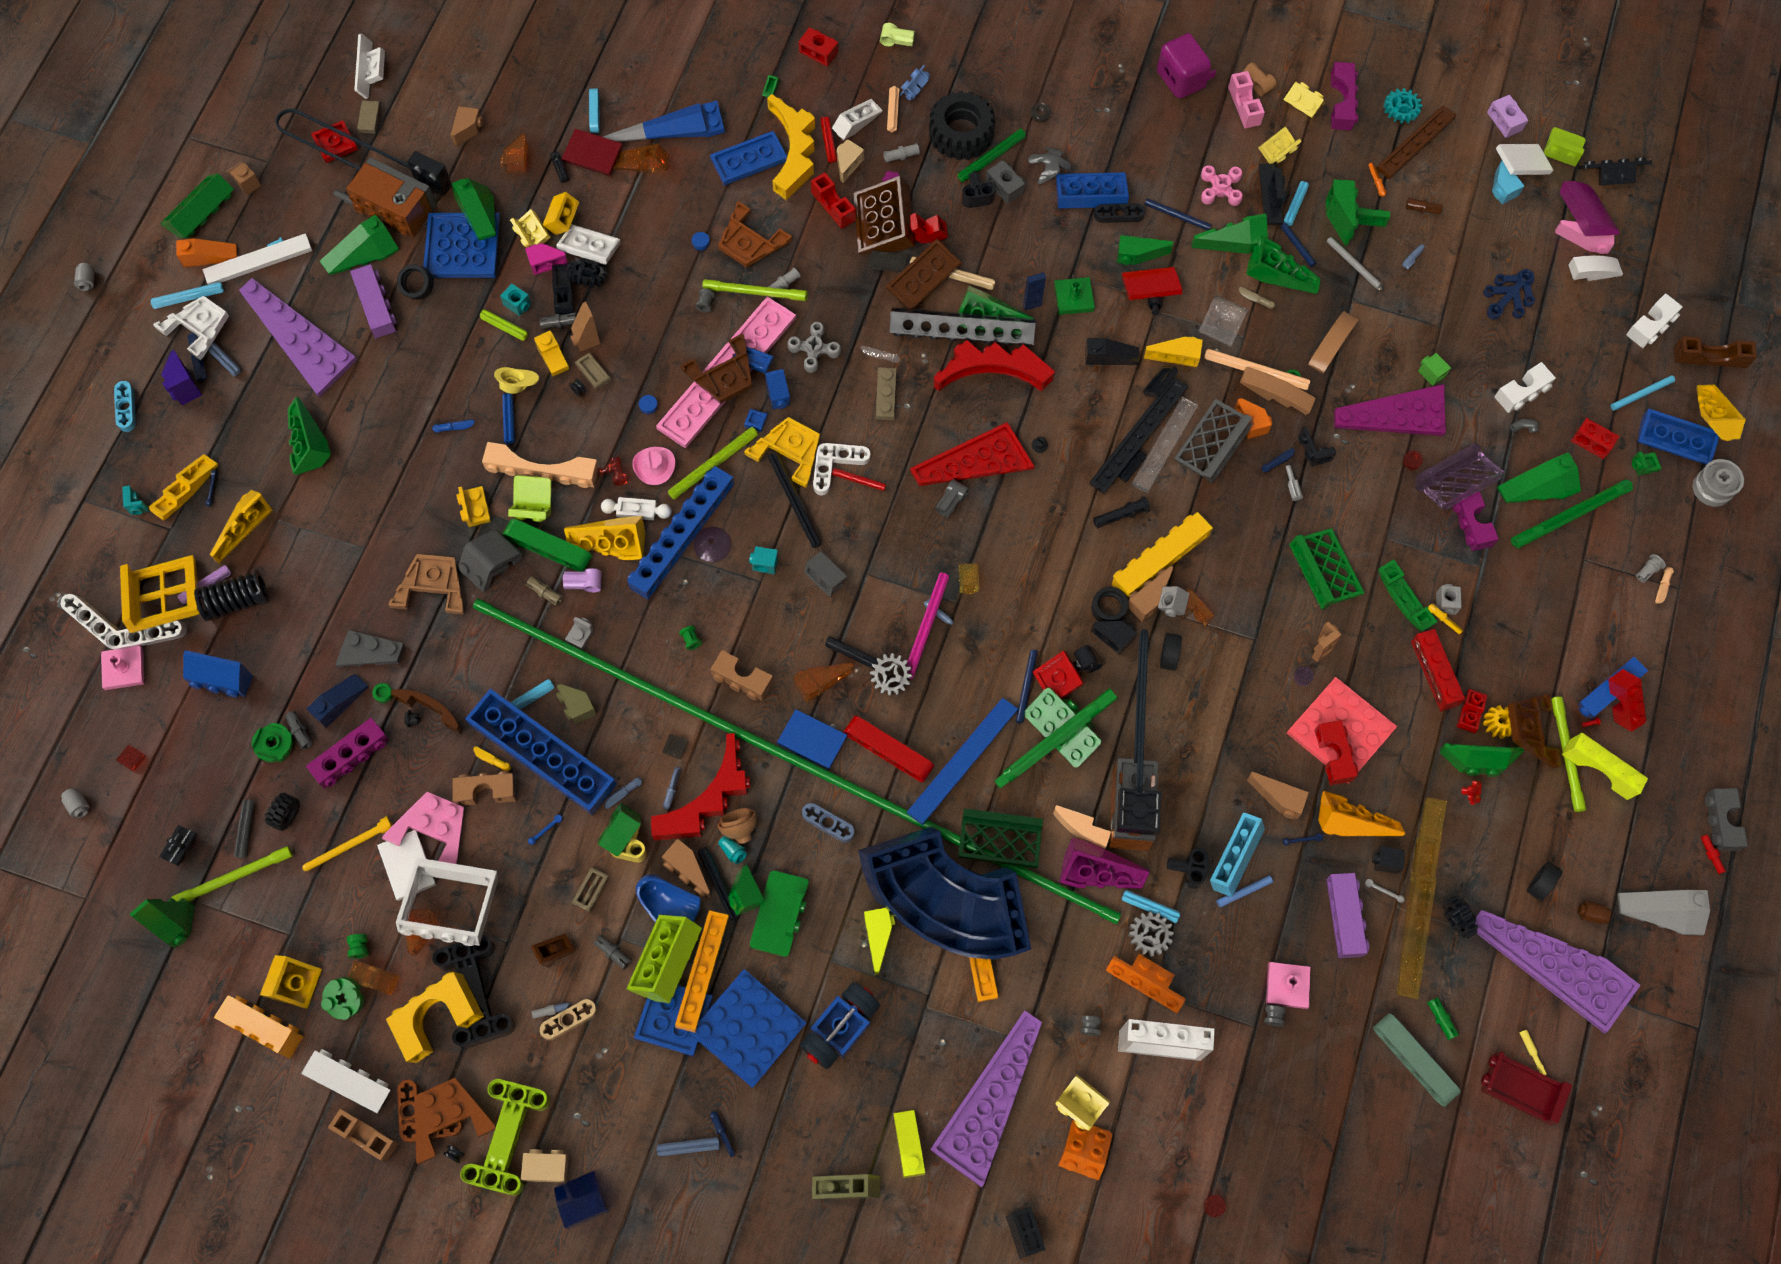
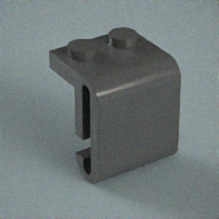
M494 529L465 545L458 569L476 587L485 592L489 590L492 578L509 568L508 562H511L514 566L518 564L523 554L497 529Z

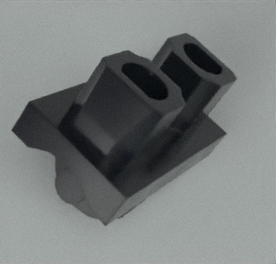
M178 825L172 836L167 838V844L159 857L179 866L184 860L188 849L194 843L197 833Z

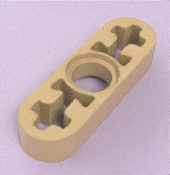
M582 1000L544 1021L540 1026V1034L546 1040H554L592 1019L597 1013V1007L591 1000ZM584 1005L592 1006L590 1009L591 1013L588 1015L585 1012L580 1014L582 1019L578 1020L574 1010L577 1009V1012L580 1013L584 1010ZM567 1014L574 1016V1022L569 1026L563 1024V1018ZM558 1020L560 1026L563 1029L560 1030V1028L557 1027L552 1030V1035H549L548 1033L545 1034V1032L547 1031L546 1027L548 1025H550L551 1027H555L557 1025L555 1021Z

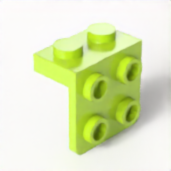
M1554 127L1543 153L1547 157L1576 166L1585 150L1583 146L1586 140L1584 137Z
M516 475L514 477L513 505L508 509V516L514 517L517 520H525L526 518H533V521L537 522L546 520L551 515L552 480L548 477Z

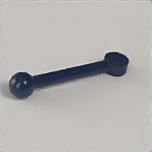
M217 470L211 471L212 478L208 499L205 501L206 506L213 504L211 499L215 478L218 475Z
M1317 833L1315 836L1284 838L1282 843L1288 846L1290 843L1310 840L1320 842L1323 839V835Z

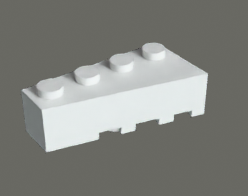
M323 1049L320 1052L314 1051L301 1074L375 1113L379 1112L391 1091L387 1088L389 1086L388 1083L377 1079L376 1082L369 1079V1073L361 1069L357 1072L351 1070L350 1063L342 1059L339 1062L332 1060V1054Z

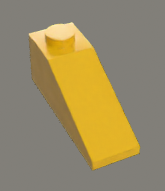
M1181 337L1146 346L1144 359L1197 367L1203 340L1196 337Z

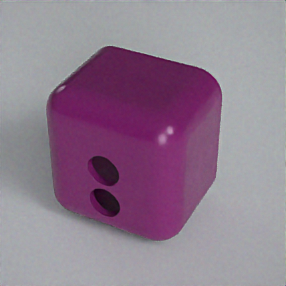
M1190 33L1177 37L1162 46L1157 64V72L1175 97L1184 98L1205 88L1207 81L1215 77L1216 70L1210 71L1211 64L1209 58Z

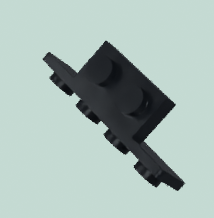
M1646 157L1635 158L1634 162H1629V159H1618V163H1612V160H1602L1601 164H1595V161H1586L1584 165L1578 166V170L1599 168V185L1636 183V166L1652 164V160L1646 161Z
M1259 164L1263 214L1266 213L1267 225H1281L1283 222L1281 207L1283 201H1286L1287 191L1284 190L1285 175H1282V169L1277 168L1276 164Z

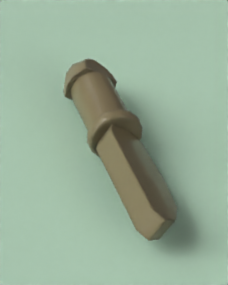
M1239 287L1240 294L1246 299L1264 305L1268 309L1275 308L1276 304L1274 301Z

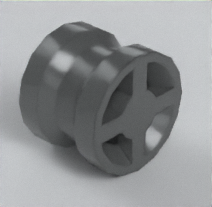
M1266 1006L1267 1017L1264 1019V1024L1277 1027L1285 1026L1283 1016L1286 1014V1008Z
M1081 1016L1083 1027L1080 1029V1034L1100 1036L1099 1025L1102 1023V1018Z

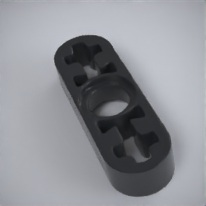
M1101 204L1095 208L1094 218L1100 223L1140 222L1144 219L1145 208L1141 204ZM1121 210L1124 212V215L1117 216L1115 211Z

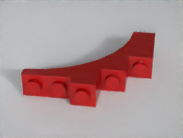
M966 340L963 344L960 343L955 347L954 359L947 364L946 368L936 373L934 376V388L940 391L948 384L974 374L997 373L1019 378L1042 391L1054 380L1055 371L1024 344L1019 349L1015 348L1011 354H1008L996 342L991 346H987L983 352H980Z
M734 733L726 735V750L722 765L708 788L694 801L680 809L667 814L651 816V832L654 841L702 837L701 831L705 830L703 817L724 816V809H728L727 797L725 796L747 795V788H750V777H746L745 770L738 771L741 770V759L737 758L736 751H740L739 739L735 738Z

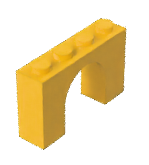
M456 972L445 974L441 981L428 986L425 992L411 998L408 1004L395 1009L392 1015L386 1018L406 1062L418 1063L434 1052L423 1030L424 1016L433 1004L441 1001L444 1002L449 1008L456 1025L459 1027L468 1028L484 1017L463 974Z

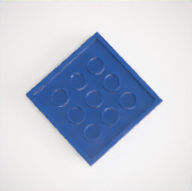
M428 213L423 267L431 272L433 278H496L500 214L495 213L496 236L479 241L463 213Z
M743 969L698 1022L696 1033L690 1032L689 1034L753 1088L805 1026L806 1022Z

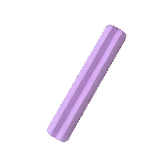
M226 565L220 567L197 582L198 588L208 587L210 584L215 585L216 582H220L231 575V571ZM186 591L177 595L182 604L187 603Z

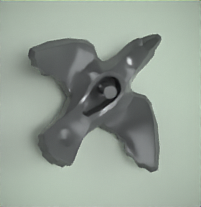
M1046 147V150L1049 151L1048 153L1032 154L1029 156L1028 161L1030 164H1046L1044 172L1041 173L1038 179V184H1042L1055 177L1060 172V168L1071 172L1070 162L1062 158L1064 151Z

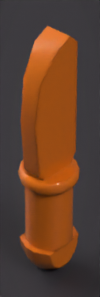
M1371 162L1368 166L1372 173L1374 184L1377 187L1378 194L1384 197L1387 191L1382 183L1383 180L1380 179L1376 167Z

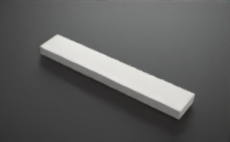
M305 233L202 270L208 285L217 282L222 283L311 252L312 248Z

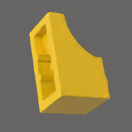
M551 331L534 338L537 349L553 377L569 370V366Z

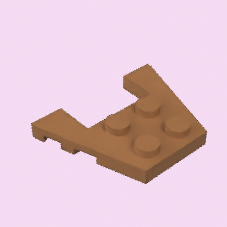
M417 554L408 568L402 584L397 587L395 596L389 601V607L407 609L411 591L448 594L445 608L446 613L464 615L455 558Z

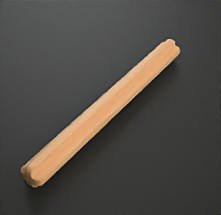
M1207 349L1205 352V359L1243 371L1246 367H1250L1304 390H1307L1310 385L1309 379L1212 349Z

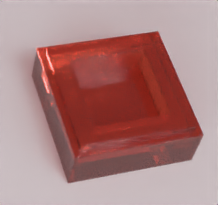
M128 744L116 761L134 772L146 756Z

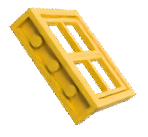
M193 555L132 571L128 564L120 566L122 622L129 633L200 614L194 596V590L198 588L196 559ZM185 568L186 583L165 588V573ZM160 575V590L140 595V580ZM186 591L187 606L167 611L166 596ZM161 598L162 613L141 619V603Z

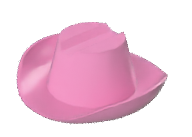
M649 447L634 456L633 470L644 483L659 485L666 482L672 475L675 468V457L669 449Z

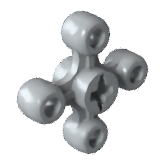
M814 322L811 325L810 333L812 336L806 341H801L798 337L794 336L790 337L787 342L790 352L805 351L808 357L804 361V369L808 373L817 371V358L822 354H828L830 358H837L841 354L839 343H822L820 338L824 335V326L820 322Z

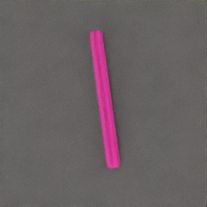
M939 573L906 667H912L908 673L912 674L913 677L949 580V575L946 573Z

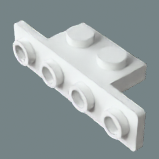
M361 33L358 35L355 91L367 99L369 98L370 84L383 79L385 50L381 47L372 50V41Z

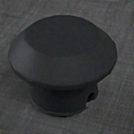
M1039 436L1033 440L1031 446L1034 451L1042 453L1047 450L1048 443L1044 437Z
M408 710L404 716L405 725L408 728L411 725H418L420 723V715Z

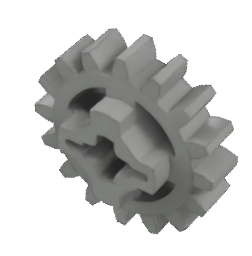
M891 653L890 658L887 654H884V660L877 658L878 665L872 664L875 671L870 672V674L875 676V678L871 679V682H877L875 689L881 687V693L887 690L888 695H892L893 691L896 695L899 694V689L905 691L904 685L911 684L907 679L913 677L912 674L908 673L912 667H906L908 660L902 662V656L899 655L895 658V653ZM888 661H893L891 666H883L884 663ZM900 665L903 668L904 676L900 674ZM894 669V675H896V677H892L889 680V674H887V671H892ZM879 673L883 676V682L879 678ZM894 681L900 683L896 687H890V685Z
M1149 912L1147 917L1144 913H1141L1140 919L1136 917L1133 920L1135 924H1131L1129 927L1133 930L1128 934L1129 937H1133L1130 944H1136L1135 951L1141 949L1143 956L1146 952H1149L1150 957L1154 956V952L1160 956L1162 950H1168L1166 944L1171 945L1172 943L1169 937H1172L1174 932L1168 931L1172 925L1165 924L1166 917L1162 920L1159 919L1160 913H1157L1155 917L1152 912ZM1142 925L1143 931L1138 935V928ZM1148 932L1156 933L1154 937L1146 936ZM1162 934H1164V940H1163V942L1160 944L1161 941H1160L1159 937H1160Z

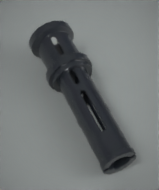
M1143 496L1138 501L1127 502L1125 506L1093 517V522L1098 529L1127 517L1134 518L1142 512L1148 513L1150 512V506L1146 497Z

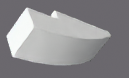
M1573 257L1568 265L1574 280L1587 278L1588 281L1623 275L1618 259L1613 257Z

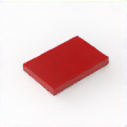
M1175 267L1122 273V280L1129 300L1182 294V287Z

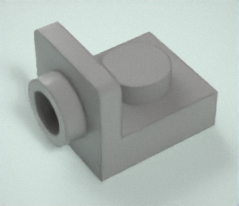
M575 617L573 619L574 625L565 641L583 650L594 630L589 620Z

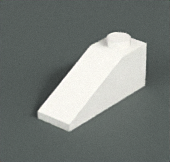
M869 99L841 113L832 129L839 137L845 140L855 135L880 115L883 110L872 99Z

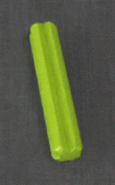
M483 309L480 313L482 320L522 341H525L528 337L526 330L492 312Z

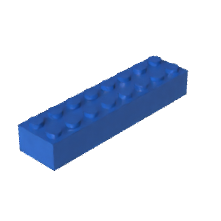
M491 688L465 718L472 728L592 816L617 785L614 778Z

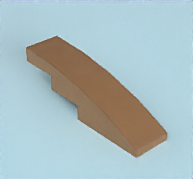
M1250 367L1245 368L1240 380L1241 384L1266 400L1274 399L1287 408L1292 406L1305 415L1310 413L1315 401V397L1300 388Z

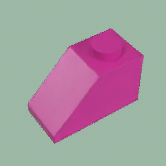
M534 244L525 248L534 275L552 270V265L568 264L563 251L546 244Z

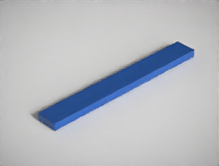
M1002 698L910 807L907 814L923 826L1016 714L1018 708Z

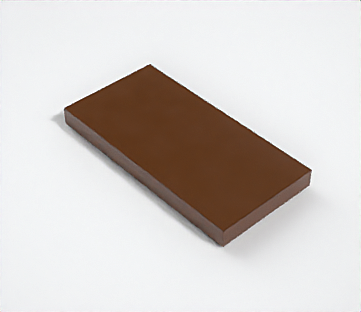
M936 239L886 286V289L907 309H915L962 265V262Z

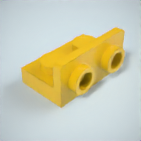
M462 486L458 487L459 494H456L459 505L463 507V510L460 511L462 521H466L469 527L491 522L483 486L463 490Z

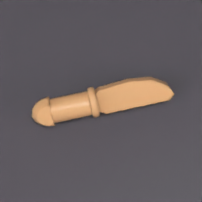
M1666 567L1663 571L1664 575L1655 600L1656 604L1665 601L1668 587L1670 586V579L1674 572L1671 567Z

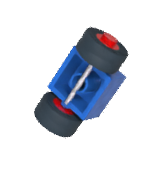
M852 982L842 994L844 1000L837 996L811 1027V1032L802 1041L800 1047L808 1054L806 1057L815 1065L818 1063L828 1070L838 1059L839 1055L842 1058L847 1055L870 1027V1022L864 1017L870 1019L879 1009L880 1004L868 988H863L857 983Z

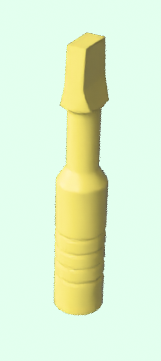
M1528 1030L1519 1032L1529 1054L1537 1065V1069L1541 1074L1547 1075Z

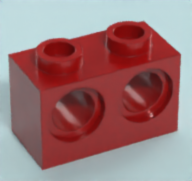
M1586 418L1577 429L1571 442L1604 459L1614 447L1619 435Z

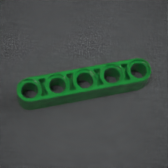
M514 518L509 521L502 533L508 541L577 572H584L592 558V554L585 549Z

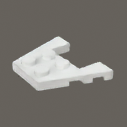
M204 296L184 306V310L176 315L174 313L168 315L167 320L161 323L158 321L153 324L165 336L170 334L179 324H182L198 335L199 338L187 350L199 360L204 357L229 317L225 310Z

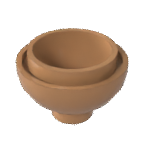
M740 808L725 814L717 826L724 836L736 839L738 844H743L752 839L750 833L756 826L757 816L754 810Z

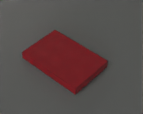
M574 129L562 160L569 164L611 176L623 144Z

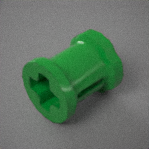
M694 625L687 626L679 632L686 643V650L689 651L697 649L702 645V641L696 635Z

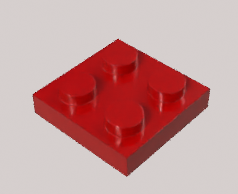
M343 120L330 125L351 136ZM326 127L311 133L317 146L339 157L358 150L354 141ZM320 151L325 163L335 160V158Z
M1066 651L1060 652L1033 671L1043 691L1046 688H1052L1061 699L1085 684Z

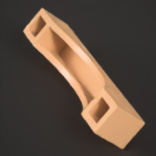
M487 442L482 460L485 469L491 473L502 472L509 476L548 477L552 481H557L564 485L575 484L582 488H594L599 470L596 459L583 457L551 465L529 462L517 456L506 445Z

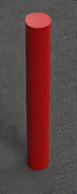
M836 468L832 470L831 475L885 491L886 484Z

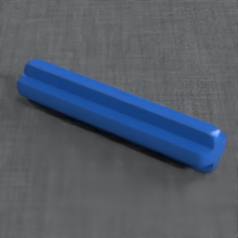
M505 393L502 395L504 442L508 445L515 442L512 394Z

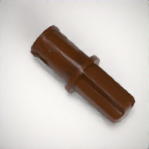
M1408 198L1406 209L1420 211L1422 214L1424 212L1441 214L1443 208L1442 205L1429 203L1426 199L1423 201Z

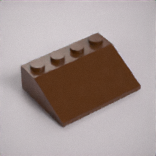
M900 176L854 193L859 254L898 252L915 246L914 233L910 229V215H912L910 187Z

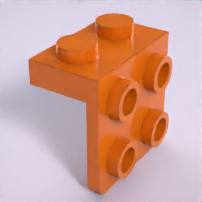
M1072 1120L1066 1145L1058 1166L1085 1175L1088 1178L1099 1180L1106 1164L1112 1133L1096 1126H1092L1089 1131L1083 1130L1075 1124V1120Z

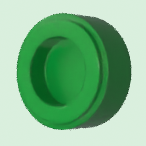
M380 683L373 688L372 695L377 702L383 704L393 698L391 694L392 688L388 684Z

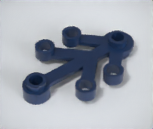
M1524 269L1518 272L1517 275L1498 274L1494 279V284L1500 287L1486 286L1483 294L1487 298L1493 297L1494 294H1506L1497 304L1493 303L1489 306L1487 310L1488 318L1492 320L1498 319L1503 313V308L1512 298L1514 304L1512 315L1516 319L1522 318L1525 310L1522 307L1519 290L1523 287L1525 294L1523 305L1525 307H1531L1535 302L1531 290V285L1535 278L1531 270ZM1505 282H1517L1514 286H1503Z

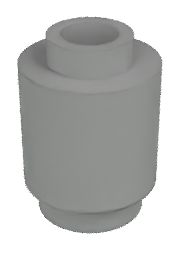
M80 263L76 267L74 285L79 290L88 291L93 288L95 271L92 265Z
M70 788L62 793L61 801L72 818H82L88 813L90 806L81 791L76 788Z

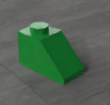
M747 865L743 866L736 874L728 897L730 906L737 916L757 909L764 902V898Z

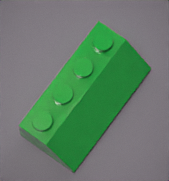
M219 173L208 175L160 224L180 239L186 237L189 239L196 232L194 229L198 225L202 226L208 220L206 217L210 213L214 214L220 208L219 204L222 201L226 202L232 196L231 192L234 188Z

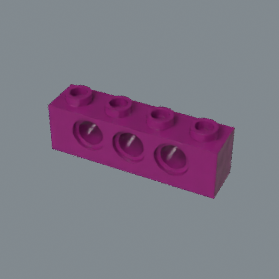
M369 718L307 764L306 768L324 789L331 787L341 776L349 774L357 764L365 762L373 752L384 748L389 739L375 721ZM369 739L368 744L361 746L364 740ZM353 751L349 758H345L348 752ZM336 763V767L333 770H329L330 765Z

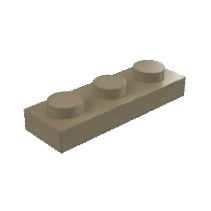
M878 367L877 420H894L896 368Z

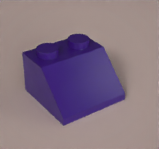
M175 350L171 351L161 374L165 380L162 384L174 401L178 400L181 405H184L202 396Z

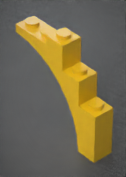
M771 94L767 98L768 109L783 124L790 142L787 160L779 174L772 181L773 191L787 200L814 174L813 162L808 157L815 151L814 140L809 135L815 129V118L810 112H806L803 109L797 113L793 107H789L782 99Z

